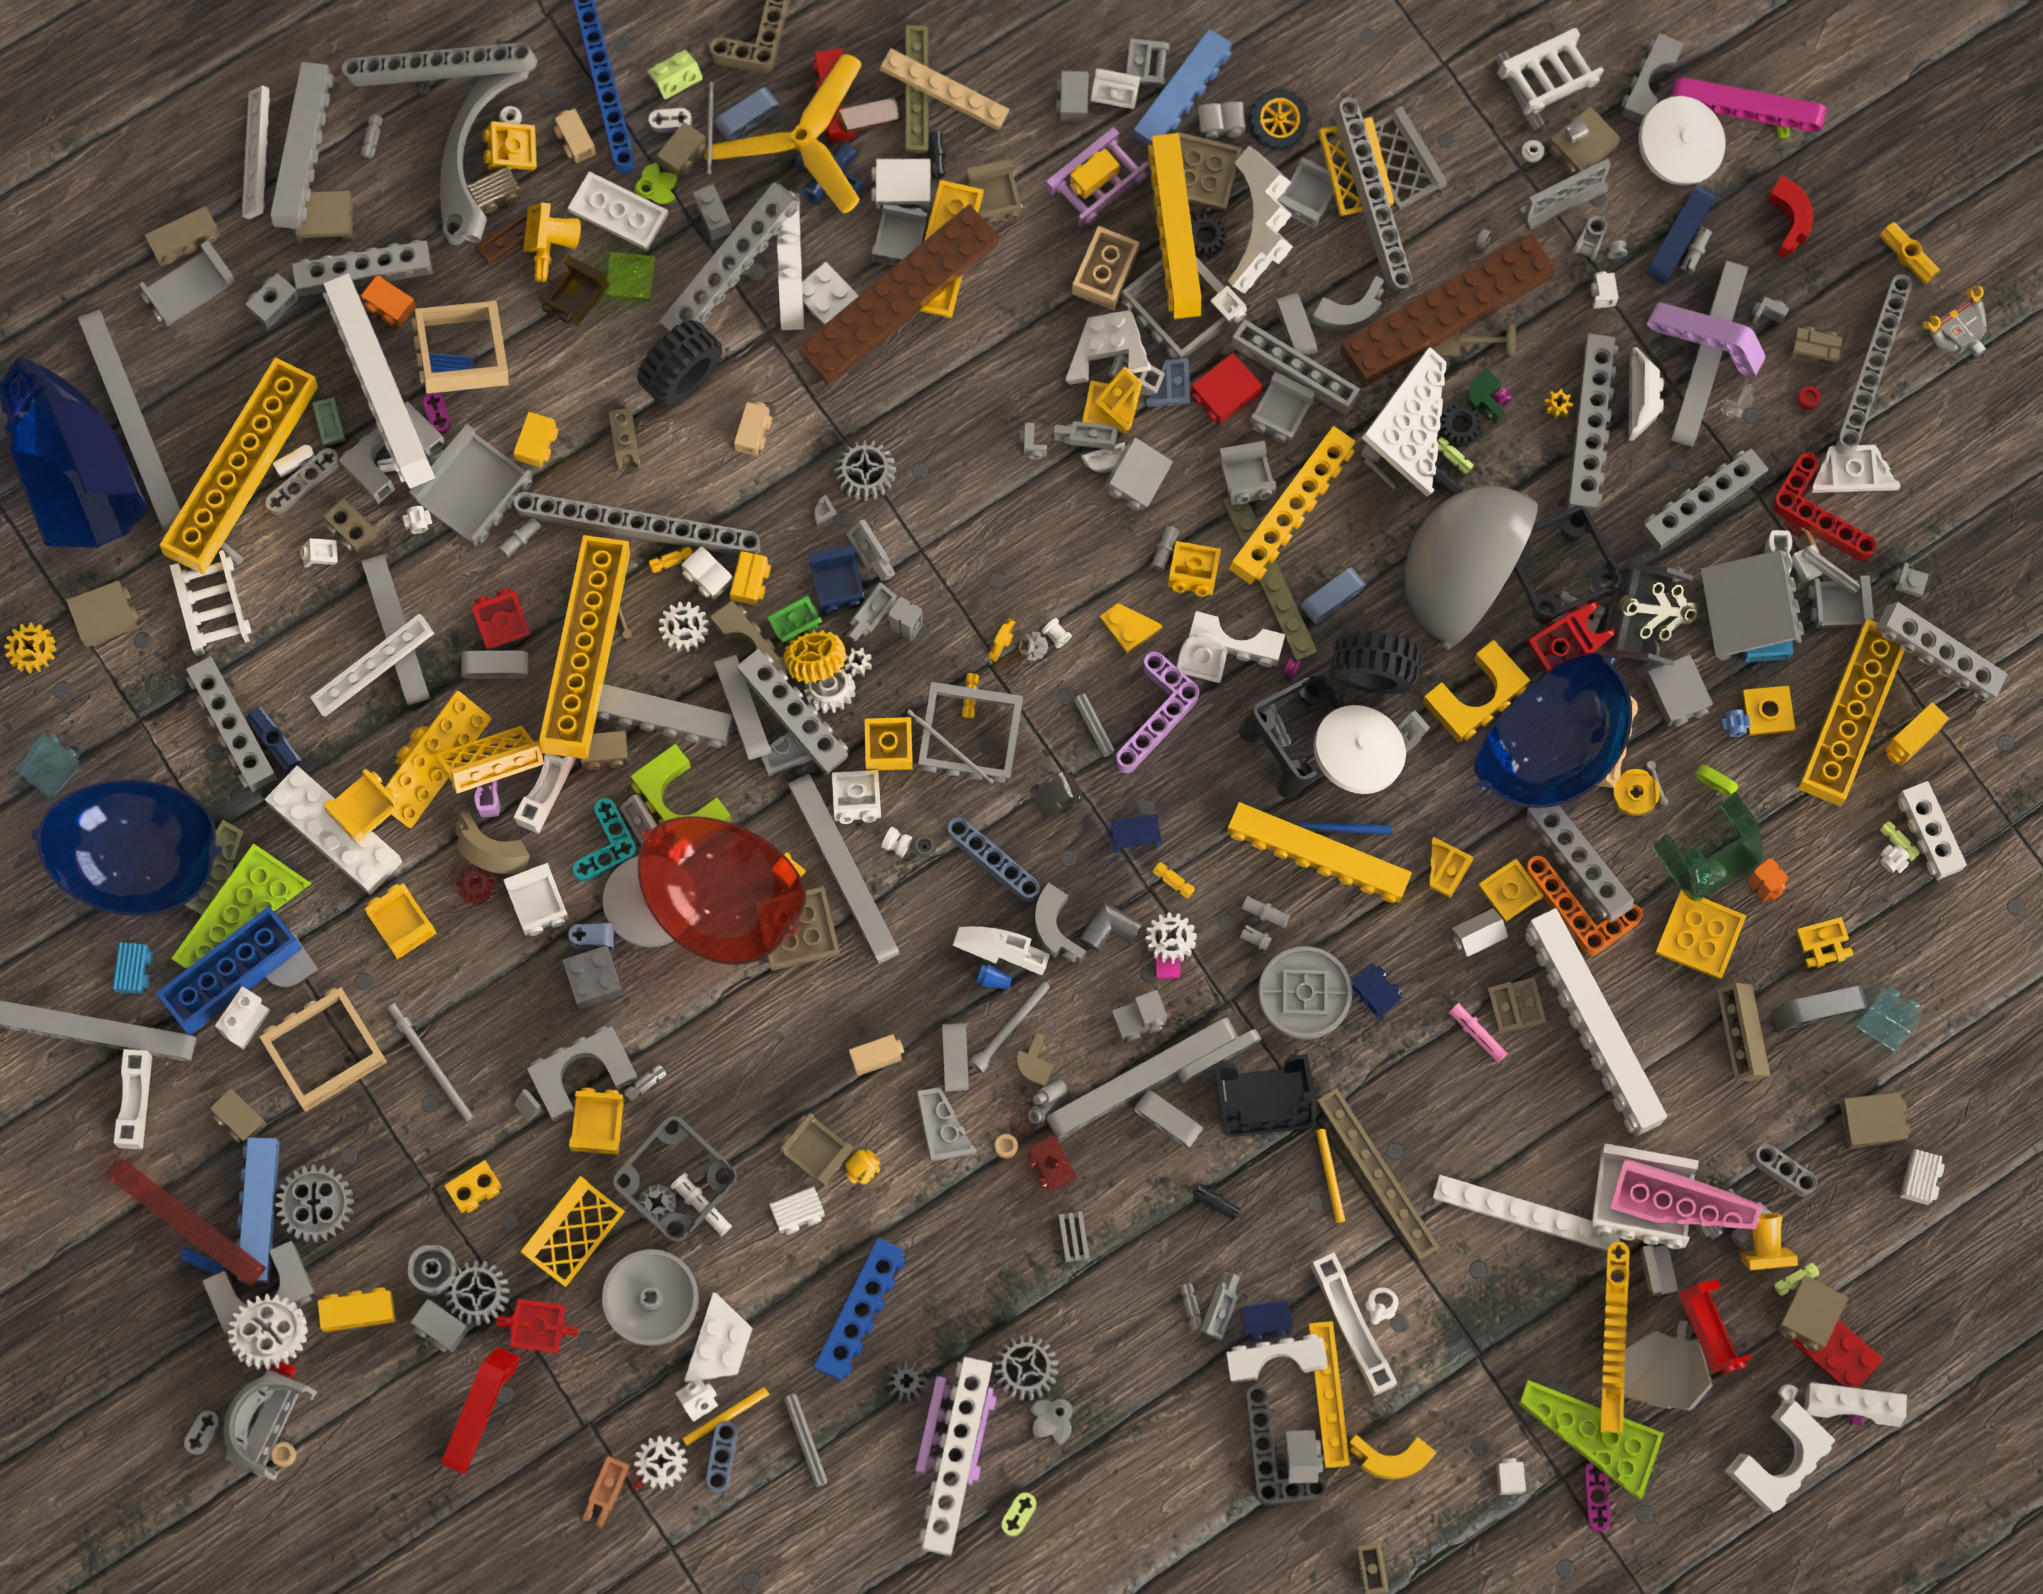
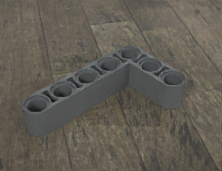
M1261 1385L1250 1387L1245 1401L1257 1500L1263 1505L1320 1500L1327 1491V1484L1321 1477H1318V1482H1316L1322 1487V1492L1318 1495L1310 1492L1309 1485L1311 1483H1289V1479L1278 1480L1268 1392ZM1254 1391L1260 1392L1263 1395V1401L1260 1403L1253 1402L1250 1394ZM1256 1415L1263 1416L1266 1420V1425L1263 1427L1256 1426L1253 1422V1417ZM1257 1440H1266L1269 1448L1266 1451L1258 1450L1256 1447ZM1262 1463L1269 1464L1271 1473L1269 1475H1262L1259 1472L1258 1466ZM1294 1485L1298 1490V1495L1289 1497L1285 1492V1487ZM1265 1487L1271 1488L1274 1492V1497L1269 1500L1263 1498L1261 1490Z

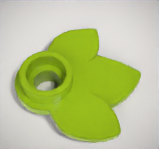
M653 163L642 171V179L635 185L636 195L646 200L651 199L657 204L671 203L675 200L671 190L677 182V175L660 173L657 163ZM645 187L651 189L649 192L642 191Z

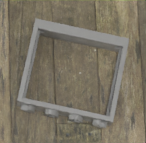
M1196 257L1199 282L1214 298L1225 287ZM1160 260L1122 291L1121 303L1126 310L1132 311L1137 316L1136 320L1140 326L1149 329L1153 340L1157 344L1161 343L1166 348L1165 351L1171 359L1188 358L1228 326L1229 323L1223 316L1181 350L1134 299L1136 295L1165 273L1162 260Z
M931 682L925 722L931 728L937 695L1014 707L1005 769L1000 770L977 766L996 783H1005V780H1011L1023 696ZM924 728L918 762L919 767H923V771L936 773L937 769L945 770L946 775L959 776L960 773L969 774L968 778L982 780V776L968 764L927 758L931 733Z

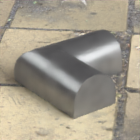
M1103 901L1079 941L1100 952L1112 933L1131 945L1143 924Z

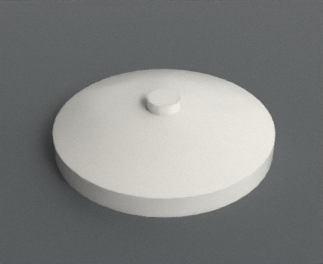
M1677 96L1659 102L1647 112L1639 129V148L1645 163L1656 176L1674 185L1687 186L1703 181L1716 171L1724 156L1725 136L1721 123L1711 109L1693 98Z
M1351 705L1334 710L1322 721L1314 737V754L1321 771L1335 785L1350 792L1368 794L1387 788L1398 777L1405 763L1406 750L1400 731L1387 716L1369 707Z

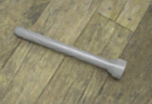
M1047 982L1041 983L983 1052L972 1056L969 1060L972 1067L980 1073H984L989 1067V1058L1049 990L1050 986Z

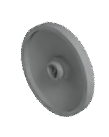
M641 855L625 861L611 874L603 893L604 913L608 923L614 925V932L626 942L640 947L663 946L679 938L690 926L697 907L696 890L687 871L674 860L660 855Z
M652 1249L637 1251L621 1259L608 1274L602 1291L603 1310L611 1327L625 1340L642 1346L663 1345L678 1338L692 1323L699 1301L698 1287L687 1265L668 1252Z

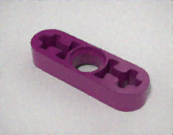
M1590 1462L1584 1469L1587 1520L1589 1527L1593 1531L1603 1532L1611 1524L1608 1477L1601 1470L1602 1474H1599L1597 1479L1598 1483L1603 1482V1486L1594 1485L1590 1487V1483L1595 1482L1594 1475L1589 1474V1471L1595 1465ZM1593 1490L1602 1491L1604 1494L1603 1502H1593L1591 1492ZM1605 1506V1510H1600V1516L1606 1522L1601 1527H1598V1524L1593 1522V1519L1597 1517V1510L1592 1511L1591 1507L1600 1508Z

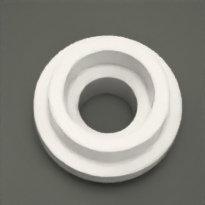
M508 106L500 112L499 120L503 123L520 124L522 115L517 108ZM509 116L515 117L512 121H508L507 118Z
M1527 141L1522 147V156L1528 162H1537L1544 155V147L1538 141ZM1535 148L1537 152L1532 153L1529 149Z

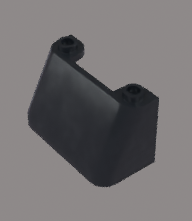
M1308 1054L1292 1055L1285 1061L1284 1069L1238 1074L1237 1067L1233 1064L1222 1063L1214 1065L1220 1122L1225 1136L1239 1137L1300 1130L1315 1124L1316 1095Z

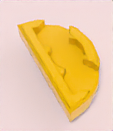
M1009 618L1001 626L994 640L995 644L989 652V659L996 662L1004 646L1008 647L1014 636L1011 633L1017 623L1016 621Z

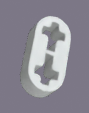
M684 108L655 110L649 116L650 128L658 133L676 132L682 124L679 123V116H684V122L691 126L690 112ZM658 117L662 119L661 125H657V122H655Z

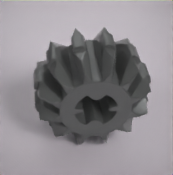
M905 1361L902 1364V1370L897 1365L893 1367L897 1374L888 1373V1377L895 1381L886 1382V1386L895 1387L889 1393L891 1396L899 1393L897 1396L898 1402H901L903 1396H906L907 1403H911L910 1395L913 1394L915 1399L919 1400L920 1396L917 1390L920 1392L926 1391V1388L919 1384L927 1383V1378H918L924 1373V1370L919 1369L914 1372L916 1363H912L911 1368L907 1369V1362ZM904 1377H909V1381H914L910 1383L909 1388H904V1384L900 1385V1382L904 1381Z

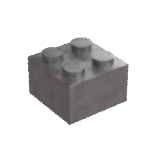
M608 945L563 960L579 1009L624 995Z

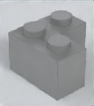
M1157 990L1136 997L1134 1003L1113 1010L1111 1015L1121 1042L1125 1040L1128 1042L1136 1041L1141 1038V1034L1146 1032L1150 1034L1163 1030L1162 1027L1165 1026L1167 1014Z

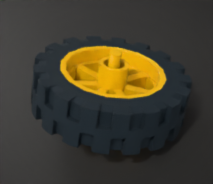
M1284 88L1272 89L1263 93L1252 105L1248 117V122H1250L1249 129L1253 132L1255 140L1261 142L1262 146L1270 147L1272 150H1284L1294 146L1306 133L1310 120L1308 108L1303 103L1304 100L1296 96L1295 92H1289ZM1278 103L1277 114L1269 107L1271 104ZM1282 104L1288 106L1290 110L1285 113L1281 112ZM1265 110L1271 116H1273V118L1263 119V114ZM1293 112L1295 122L1287 120L1286 116ZM1272 122L1273 127L1268 131L1264 123ZM1283 123L1293 126L1289 133L1286 132ZM1276 127H1280L1283 135L1273 134Z

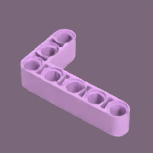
M1664 303L1656 304L1647 321V325L1656 332L1728 351L1738 371L1750 378L1756 377L1766 358L1753 330L1742 324Z
M1150 652L1146 655L1143 670L1170 697L1117 753L1116 767L1122 773L1134 771L1198 701V686L1158 652ZM1156 661L1160 664V667L1152 669L1148 666V663ZM1173 676L1177 679V682L1170 684L1166 682L1165 678ZM1191 691L1194 697L1187 699L1182 693ZM1170 707H1175L1178 709L1179 713L1176 715H1170L1167 712V709ZM1158 723L1161 724L1164 729L1162 731L1157 732L1154 731L1151 726L1153 724ZM1138 740H1145L1148 746L1140 748L1136 745V742ZM1128 756L1133 762L1127 765L1123 764L1120 759Z

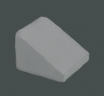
M524 1089L514 1105L527 1121H531L542 1112V1108L528 1090Z

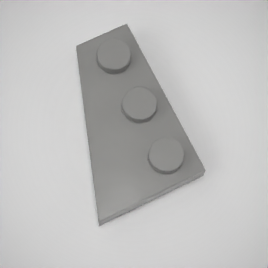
M818 713V715H817L816 717H817V718L821 721V723H822V720H821L820 715H819V713ZM806 723L802 727L806 733H813L816 730L815 726L811 723ZM787 732L769 745L770 754L761 756L768 776L813 760L790 732ZM820 741L817 744L818 748L822 751H827L831 747L827 741Z
M939 1087L917 1091L916 1096L930 1162L976 1154L975 1147L970 1143L966 1136L967 1133L954 1115V1110L942 1089Z

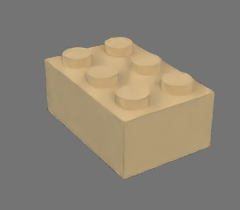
M1098 226L1073 282L1072 294L1114 311L1139 254L1140 242Z

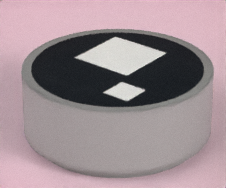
M1481 230L1476 242V250L1483 253L1486 251L1492 231Z

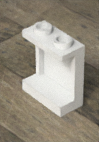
M876 159V167H872V181H876V188H872V201H876V209H881V204L893 203L921 204V210H930V159Z
M548 863L504 879L525 936L529 934L530 936L538 935L543 932L544 928L552 926V928L559 927L565 924V920L569 919Z
M241 987L215 1026L224 1038L244 1050L270 1010L261 1004L262 1000L260 997Z

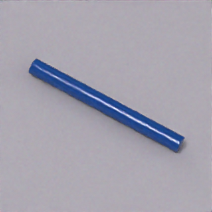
M1299 822V827L1312 832L1392 834V825Z

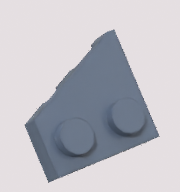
M1189 359L1165 360L1161 369L1165 373L1158 392L1147 399V407L1191 404Z

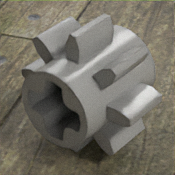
M1040 632L1025 634L1020 640L1019 649L1022 655H1027V660L1036 661L1037 658H1043V655L1048 650L1046 638L1040 637Z

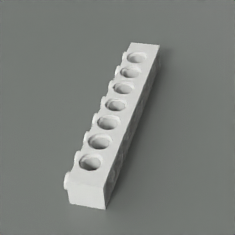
M964 1357L963 1363L958 1362L955 1376L960 1377L958 1387L953 1386L950 1400L955 1402L953 1410L948 1409L945 1424H949L948 1434L943 1433L940 1448H944L943 1457L937 1458L935 1471L939 1472L937 1482L932 1481L929 1495L934 1496L932 1506L927 1505L924 1519L929 1521L927 1530L922 1529L919 1543L923 1544V1550L948 1556L952 1554L993 1363ZM967 1379H974L978 1386L975 1390L969 1391L964 1387V1382ZM964 1402L970 1403L973 1407L972 1412L962 1414L959 1411L960 1404ZM957 1426H963L967 1429L968 1433L964 1438H957L954 1435L953 1431ZM959 1450L962 1453V1459L958 1462L951 1461L948 1457L949 1452ZM952 1473L957 1477L955 1485L948 1486L943 1482L946 1474ZM943 1497H947L952 1501V1506L947 1510H942L938 1506V1501ZM937 1521H942L947 1526L946 1531L942 1534H937L933 1530V1525Z

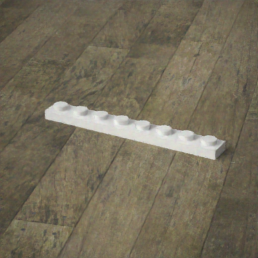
M1443 1175L1438 1177L1432 1199L1608 1252V1248L1612 1243L1620 1242V1236H1601L1597 1232L1591 1231V1220Z

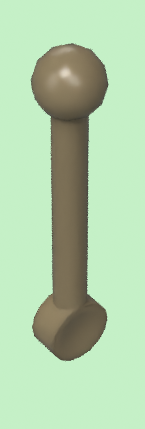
M619 606L618 617L623 628L622 634L624 639H630L632 633L626 626Z

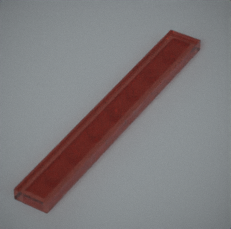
M121 1159L107 1177L249 1286L253 1287L267 1268L126 1160Z

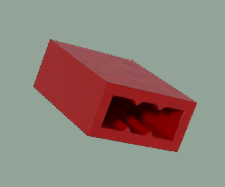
M1232 353L1192 384L1191 398L1197 405L1201 404L1207 417L1212 422L1216 421L1220 426L1259 396L1262 391V385L1238 357Z

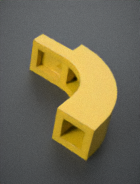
M1357 1435L1348 1444L1351 1447L1350 1452L1360 1460L1362 1458L1366 1460L1361 1469L1382 1479H1402L1420 1471L1437 1453L1419 1437L1416 1438L1405 1452L1396 1456L1379 1454Z

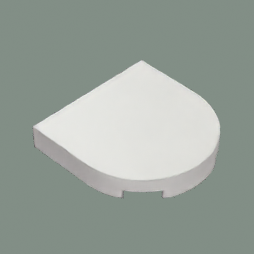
M1206 632L1195 633L1184 641L1177 668L1183 674L1220 683L1226 661V648L1223 642L1213 634Z

